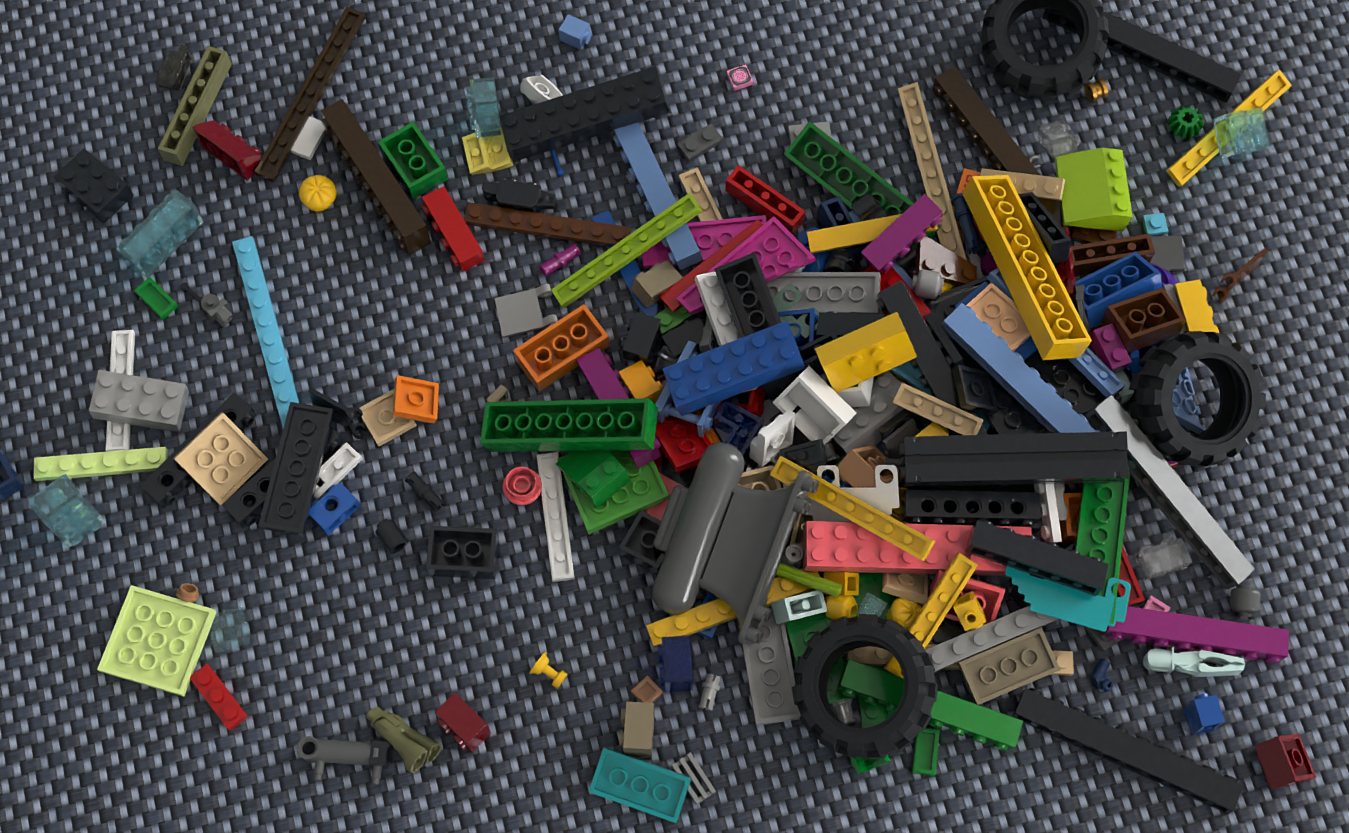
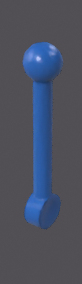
M551 150L550 152L557 168L556 174L563 176L564 170L560 167L555 151Z

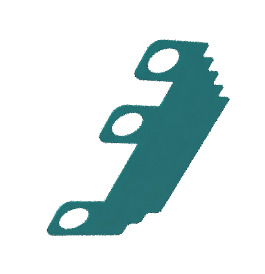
M1008 566L1006 567L1005 575L1011 577L1012 584L1019 587L1018 592L1025 595L1024 601L1031 604V611L1103 632L1107 630L1108 625L1114 627L1116 621L1125 622L1131 585L1127 581L1110 578L1105 597L1094 596L1047 579L1030 576L1029 573ZM1115 583H1120L1125 587L1126 592L1124 596L1117 597L1114 624H1110L1115 599L1111 587Z

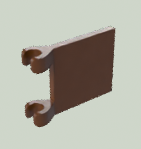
M1265 247L1235 273L1225 274L1221 279V283L1224 280H1229L1230 282L1226 287L1215 289L1212 296L1220 294L1222 298L1219 300V303L1222 304L1226 300L1229 291L1259 266L1268 249Z

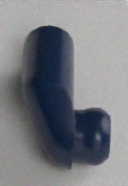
M1100 658L1092 674V679L1096 688L1105 693L1111 691L1113 687L1112 682L1105 675L1110 662Z

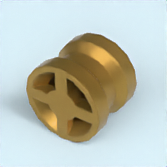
M1102 78L1095 80L1094 83L1088 82L1084 85V92L1089 102L1092 103L1097 101L1098 98L1108 97V87Z

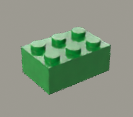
M414 121L378 141L381 154L412 199L448 180L445 166Z

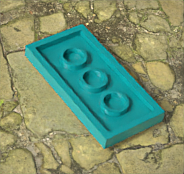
M604 747L589 792L677 823L692 778Z

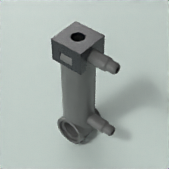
M307 736L302 738L297 744L299 756L307 763H315V781H321L325 763L371 766L372 785L379 784L382 769H388L391 745L388 742L372 741L369 743L327 740ZM309 745H315V751L311 755H306L305 749Z

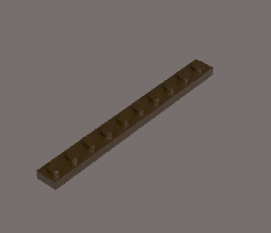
M349 7L345 8L254 171L256 176L275 182L309 116L311 117L363 24L366 18L365 13Z

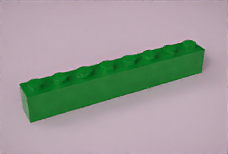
M849 659L844 664L837 688L842 690V694L855 697L857 695L863 697V701L872 705L880 703L886 705V710L894 712L902 699L904 679ZM937 691V702L933 704L930 714L932 717L929 721V725L942 728V726L950 728V732L953 734L964 736L965 733L973 736L972 740L986 744L987 741L995 744L994 748L1001 751L1016 748L1023 724L1022 720Z

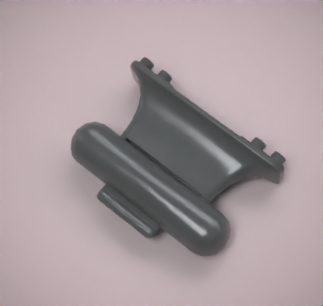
M719 442L708 446L702 453L690 488L681 485L673 488L653 543L654 547L664 551L665 555L653 585L652 597L659 609L668 614L678 615L690 610L695 603L700 588L705 589L723 600L735 613L740 626L738 642L744 645L755 642L759 644L763 638L764 631L758 629L760 621L768 622L772 613V609L765 607L768 601V594L795 521L798 520L800 513L807 515L811 508V502L805 500L808 492L816 493L819 481L812 478V473L801 470L793 483L781 489L756 490L740 486L738 484L744 471L745 463L743 455L737 447L730 443Z

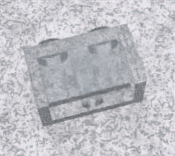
M1173 537L1161 541V544L1156 546L1147 544L1141 547L1136 555L1145 581L1186 569L1192 563L1182 537L1175 540Z

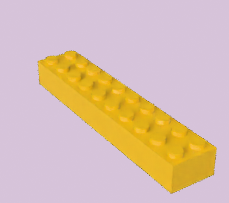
M1009 175L972 176L962 194L1042 359L1053 360L1081 357L1092 340Z

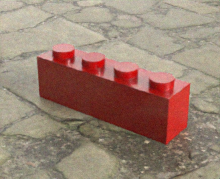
M738 165L726 179L725 191L760 216L766 215V220L769 221L772 217H775L792 235L804 223L805 210Z
M443 186L423 196L424 205L421 208L426 217H431L433 221L431 225L435 233L441 234L442 238L440 240L445 250L449 249L452 255H450V258L455 267L459 266L462 272L485 261L482 249L446 188Z

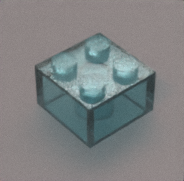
M494 77L470 80V88H466L471 130H475L476 138L501 135Z
M1262 108L1228 113L1213 119L1221 160L1256 154L1270 149Z

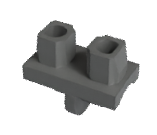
M207 294L202 298L201 306L207 312V319L211 323L216 320L224 328L233 320V314L228 310V302L224 298L219 300L213 294Z

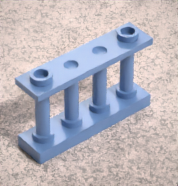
M687 342L678 362L699 355L696 343ZM666 383L655 404L658 407L657 422L663 424L666 416L669 417L671 415L697 424L698 435L703 437L706 430L709 431L712 426L713 416L720 402L707 406L702 416L692 413L681 416L677 408L672 405L674 401L668 383Z

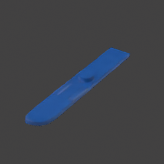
M609 210L592 217L594 222L616 225ZM634 259L622 267L619 272L641 312L654 317L657 315V303L646 308L631 290L635 276L641 272Z

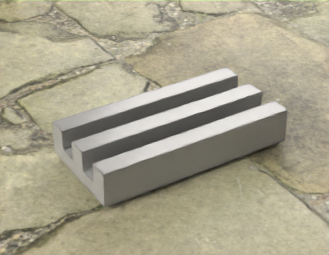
M691 752L671 765L675 772L683 774L679 769L682 765L689 777L692 778L691 780L702 795L698 798L689 785L688 793L696 805L716 793V790ZM687 761L691 762V764L699 774L700 778L708 788V792H705V790L695 777L694 773L686 763Z

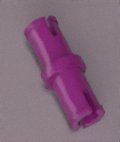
M572 244L564 251L553 254L554 257L539 265V269L547 277L558 268H564L566 263L580 256L581 252L575 244Z

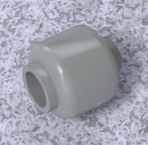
M922 269L919 271L918 276L913 275L911 288H915V295L918 297L935 299L937 295L942 293L944 278H941L939 272Z

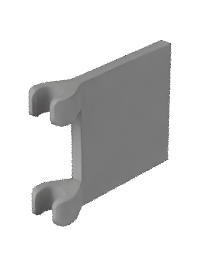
M549 284L494 298L503 338L548 328L558 321L555 314L543 319L538 298L552 296Z

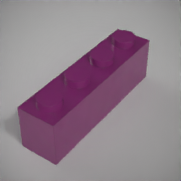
M924 194L861 251V256L876 272L881 273L884 271L886 273L894 266L893 261L898 256L902 258L910 251L909 246L912 243H919L926 236V230L930 227L934 229L942 222L943 211Z

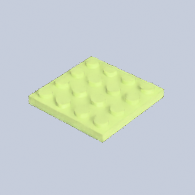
M131 585L97 670L184 697L190 683V677L194 673L217 612L215 609L185 602Z

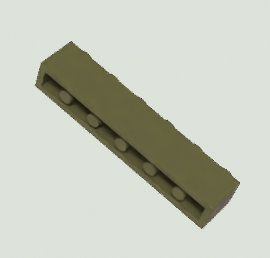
M211 46L207 47L158 147V151L164 161L179 166L184 165L197 138L192 127L196 124L204 123L232 65L227 51Z

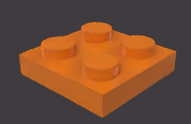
M397 375L394 384L392 416L435 424L438 413L439 383Z

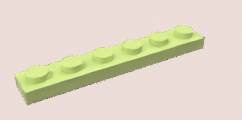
M166 447L37 457L34 458V479L36 481L155 471L168 458V449Z

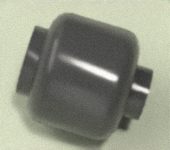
M1237 585L1230 592V609L1238 612V616L1252 617V613L1260 610V591L1255 589V585Z

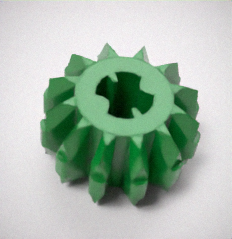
M1181 105L1178 109H1174L1171 112V116L1168 118V124H1170L1168 128L1169 131H1174V137L1179 135L1182 141L1186 136L1191 140L1194 136L1200 134L1204 121H1202L1203 114H1197L1198 108L1192 110L1190 105L1186 108Z

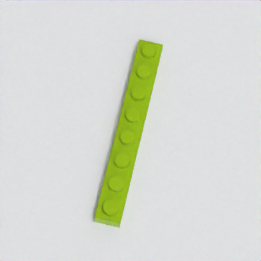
M688 193L555 286L551 291L563 308L567 307L703 212L692 194Z

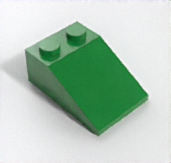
M607 450L571 451L556 463V466L596 509L630 482L626 469Z

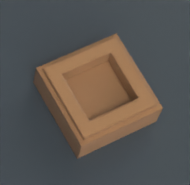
M647 675L631 690V693L640 702L653 703L663 694V691Z

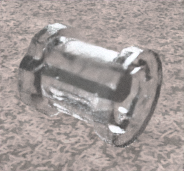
M851 698L832 703V707L836 709L838 719L845 725L857 722V717H854Z

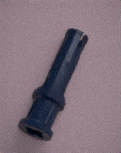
M956 194L950 199L951 204L955 208L954 216L960 223L966 252L971 254L972 249L973 254H976L980 251V247L972 222L973 215L963 194Z

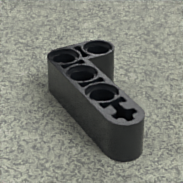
M866 192L851 205L852 209L863 221L889 216L881 204L869 192ZM912 244L909 246L910 251L904 257L900 258L898 256L895 259L905 272L916 264V248Z

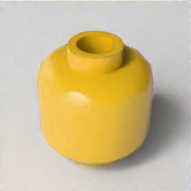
M830 595L825 598L827 607L825 614L828 618L836 620L844 616L847 618L856 617L858 604L852 595H839V597Z

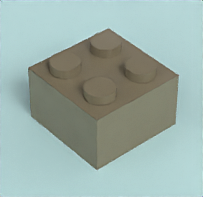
M626 702V708H621V727H624V731H620L619 745L620 750H624V754L632 757L652 758L654 703Z

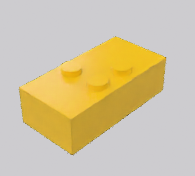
M898 312L815 348L820 363L836 393L917 358Z

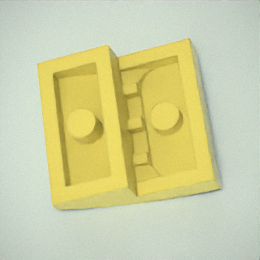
M502 127L484 134L482 131H478L462 137L471 175L489 173L514 166L512 158L507 152Z

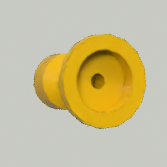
M545 651L529 674L539 675L543 672L553 680L552 686L558 689L568 674L563 670L558 673L548 665L549 658Z

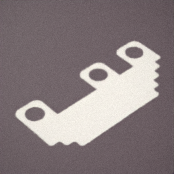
M835 465L819 466L817 476L822 478L824 470H832L835 474V480L831 484L840 488L838 467ZM894 465L876 466V488H840L887 515L892 514V508H899L898 473ZM883 469H889L893 473L892 482L886 484L880 480V472ZM806 496L805 500L811 502V508L807 515H812L813 521L852 522Z

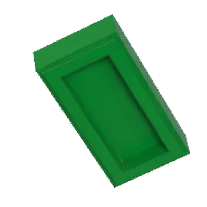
M151 277L134 289V292L162 320L179 307Z
M925 728L924 731L921 730L916 735L912 774L935 777L940 730Z

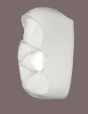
M543 75L524 78L520 85L521 93L525 94L532 104L563 96L558 88Z

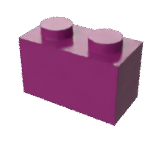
M1113 323L1091 332L1089 336L1092 340L1090 343L1098 358L1114 374L1123 371L1132 362Z

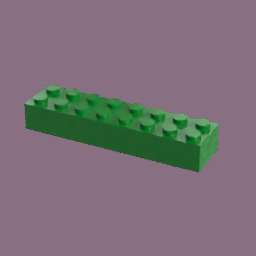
M810 121L784 153L786 157L836 197L840 196L841 200L851 209V205L866 192H869L876 198L889 216L903 214L914 204ZM938 230L925 232V234L932 239ZM912 243V245L916 248L917 243Z
M649 398L486 402L480 444L490 452L654 450L658 407Z

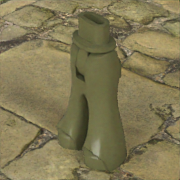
M379 707L370 710L366 714V718L371 721V727L399 753L407 771L417 772L424 762L431 763L440 754V743L412 729L399 715L390 713L388 710L383 711Z

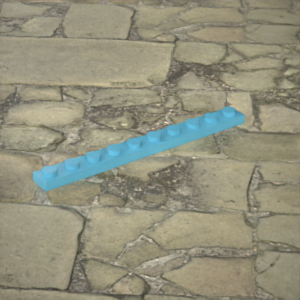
M253 236L233 241L232 243L280 420L284 428L290 402L299 403L255 240Z

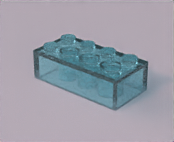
M175 189L164 198L157 208L149 213V216L142 223H139L134 228V231L127 238H124L119 243L116 250L127 267L145 281L203 223V220L195 204Z
M66 474L27 501L41 521L68 547L79 544L84 536L98 530L102 523L106 521L93 503Z

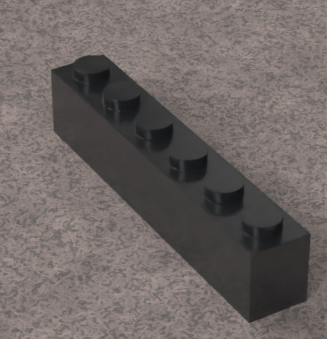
M977 520L973 525L965 551L1097 596L1103 589L1109 564L1102 562L1099 558H1089L1081 555L1078 551L1059 548L1055 543L1038 541L1034 536L1015 533L1010 528L994 526L986 520Z

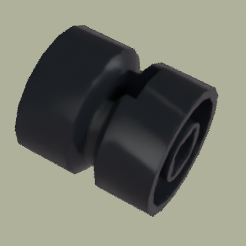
M843 248L835 249L830 253L823 272H853L856 264L855 256L849 250Z

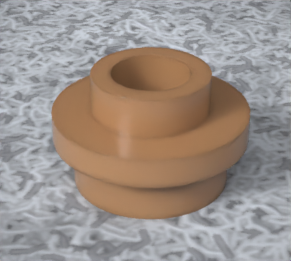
M184 583L177 589L176 596L185 602H195L199 598L198 588L193 584Z

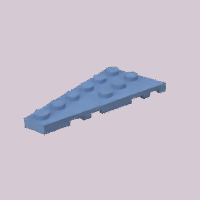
M1186 367L1179 375L1174 386L1173 410L1179 424L1199 435L1206 428L1205 425L1200 424L1198 418L1201 411L1199 406H1196L1193 401L1192 395L1195 394L1188 368Z

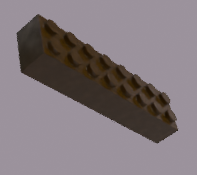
M341 99L321 110L323 116L321 123L325 128L324 131L328 139L334 141V147L340 156L343 155L345 158L344 162L350 172H354L357 183L366 190L365 194L370 203L374 202L378 215L387 222L386 226L389 232L395 234L400 249L402 251L406 250L410 256L431 244L426 224L344 100Z

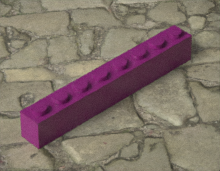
M1127 606L1125 622L1116 621L1114 627L1107 626V630L1105 632L1102 631V636H1109V639L1115 641L1130 639L1136 644L1150 642L1154 643V646L1157 647L1177 646L1178 650L1194 648L1199 649V651L1219 652L1230 656L1240 655L1244 656L1246 660L1266 659L1267 663H1280V661L1288 657L1289 630L1129 606Z

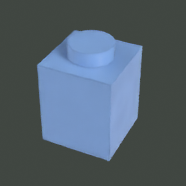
M568 14L559 28L560 41L581 50L584 44H588L591 39L590 24Z

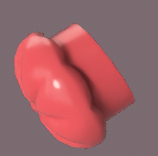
M516 467L506 475L502 486L503 493L510 502L516 505H528L539 497L542 490V482L539 475L532 469Z

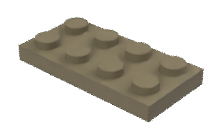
M1042 627L957 663L973 701L977 705L1060 670Z

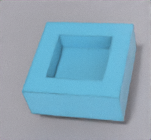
M1164 213L1143 215L1142 223L1145 234H1150V236L1167 235L1168 228Z

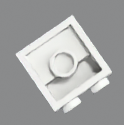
M788 410L784 414L778 415L768 426L762 427L758 436L753 438L750 443L749 457L763 467L780 454V449L788 448L793 443L796 414Z

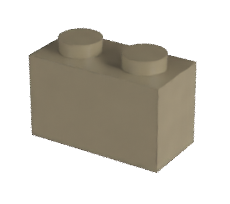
M666 260L661 264L656 263L646 273L640 272L636 275L631 290L642 304L648 308L660 301L659 296L683 277Z

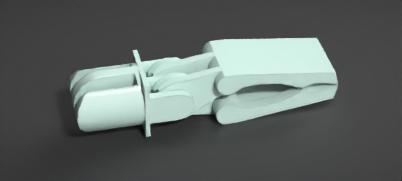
M1174 647L1170 650L1150 649L1143 658V666L1146 669L1167 672V675L1176 670L1177 672L1196 677L1232 676L1240 674L1245 667L1244 658L1205 650L1174 653ZM1202 662L1216 663L1223 667H1211Z

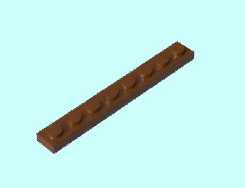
M468 202L464 221L467 225L613 247L631 234V227L470 202Z

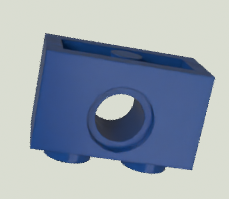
M341 482L337 485H332L326 491L325 496L311 504L309 516L327 536L361 507L358 500ZM331 504L338 505L333 511L327 510Z

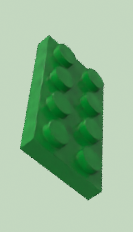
M825 612L785 622L795 663L798 656L802 657L808 645L805 643L816 631L822 632L829 627L831 619L826 616ZM842 657L835 663L828 677L827 697L830 705L853 700L854 698L842 694V690L837 688L844 667Z

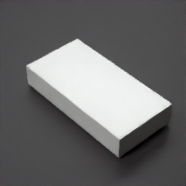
M309 116L291 149L293 154L311 160L325 135V128L320 120Z

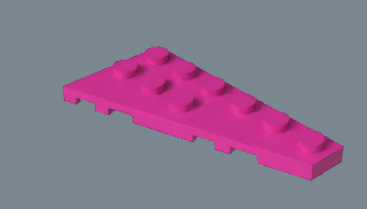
M772 217L707 273L715 272L714 268L755 252L766 281L769 282L813 263L816 259L775 217ZM696 282L677 297L678 302L690 315L705 310Z

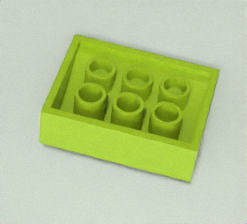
M1097 148L1055 156L1057 178L1065 179L1062 200L1060 201L1063 225L1123 232L1133 217L1123 150Z

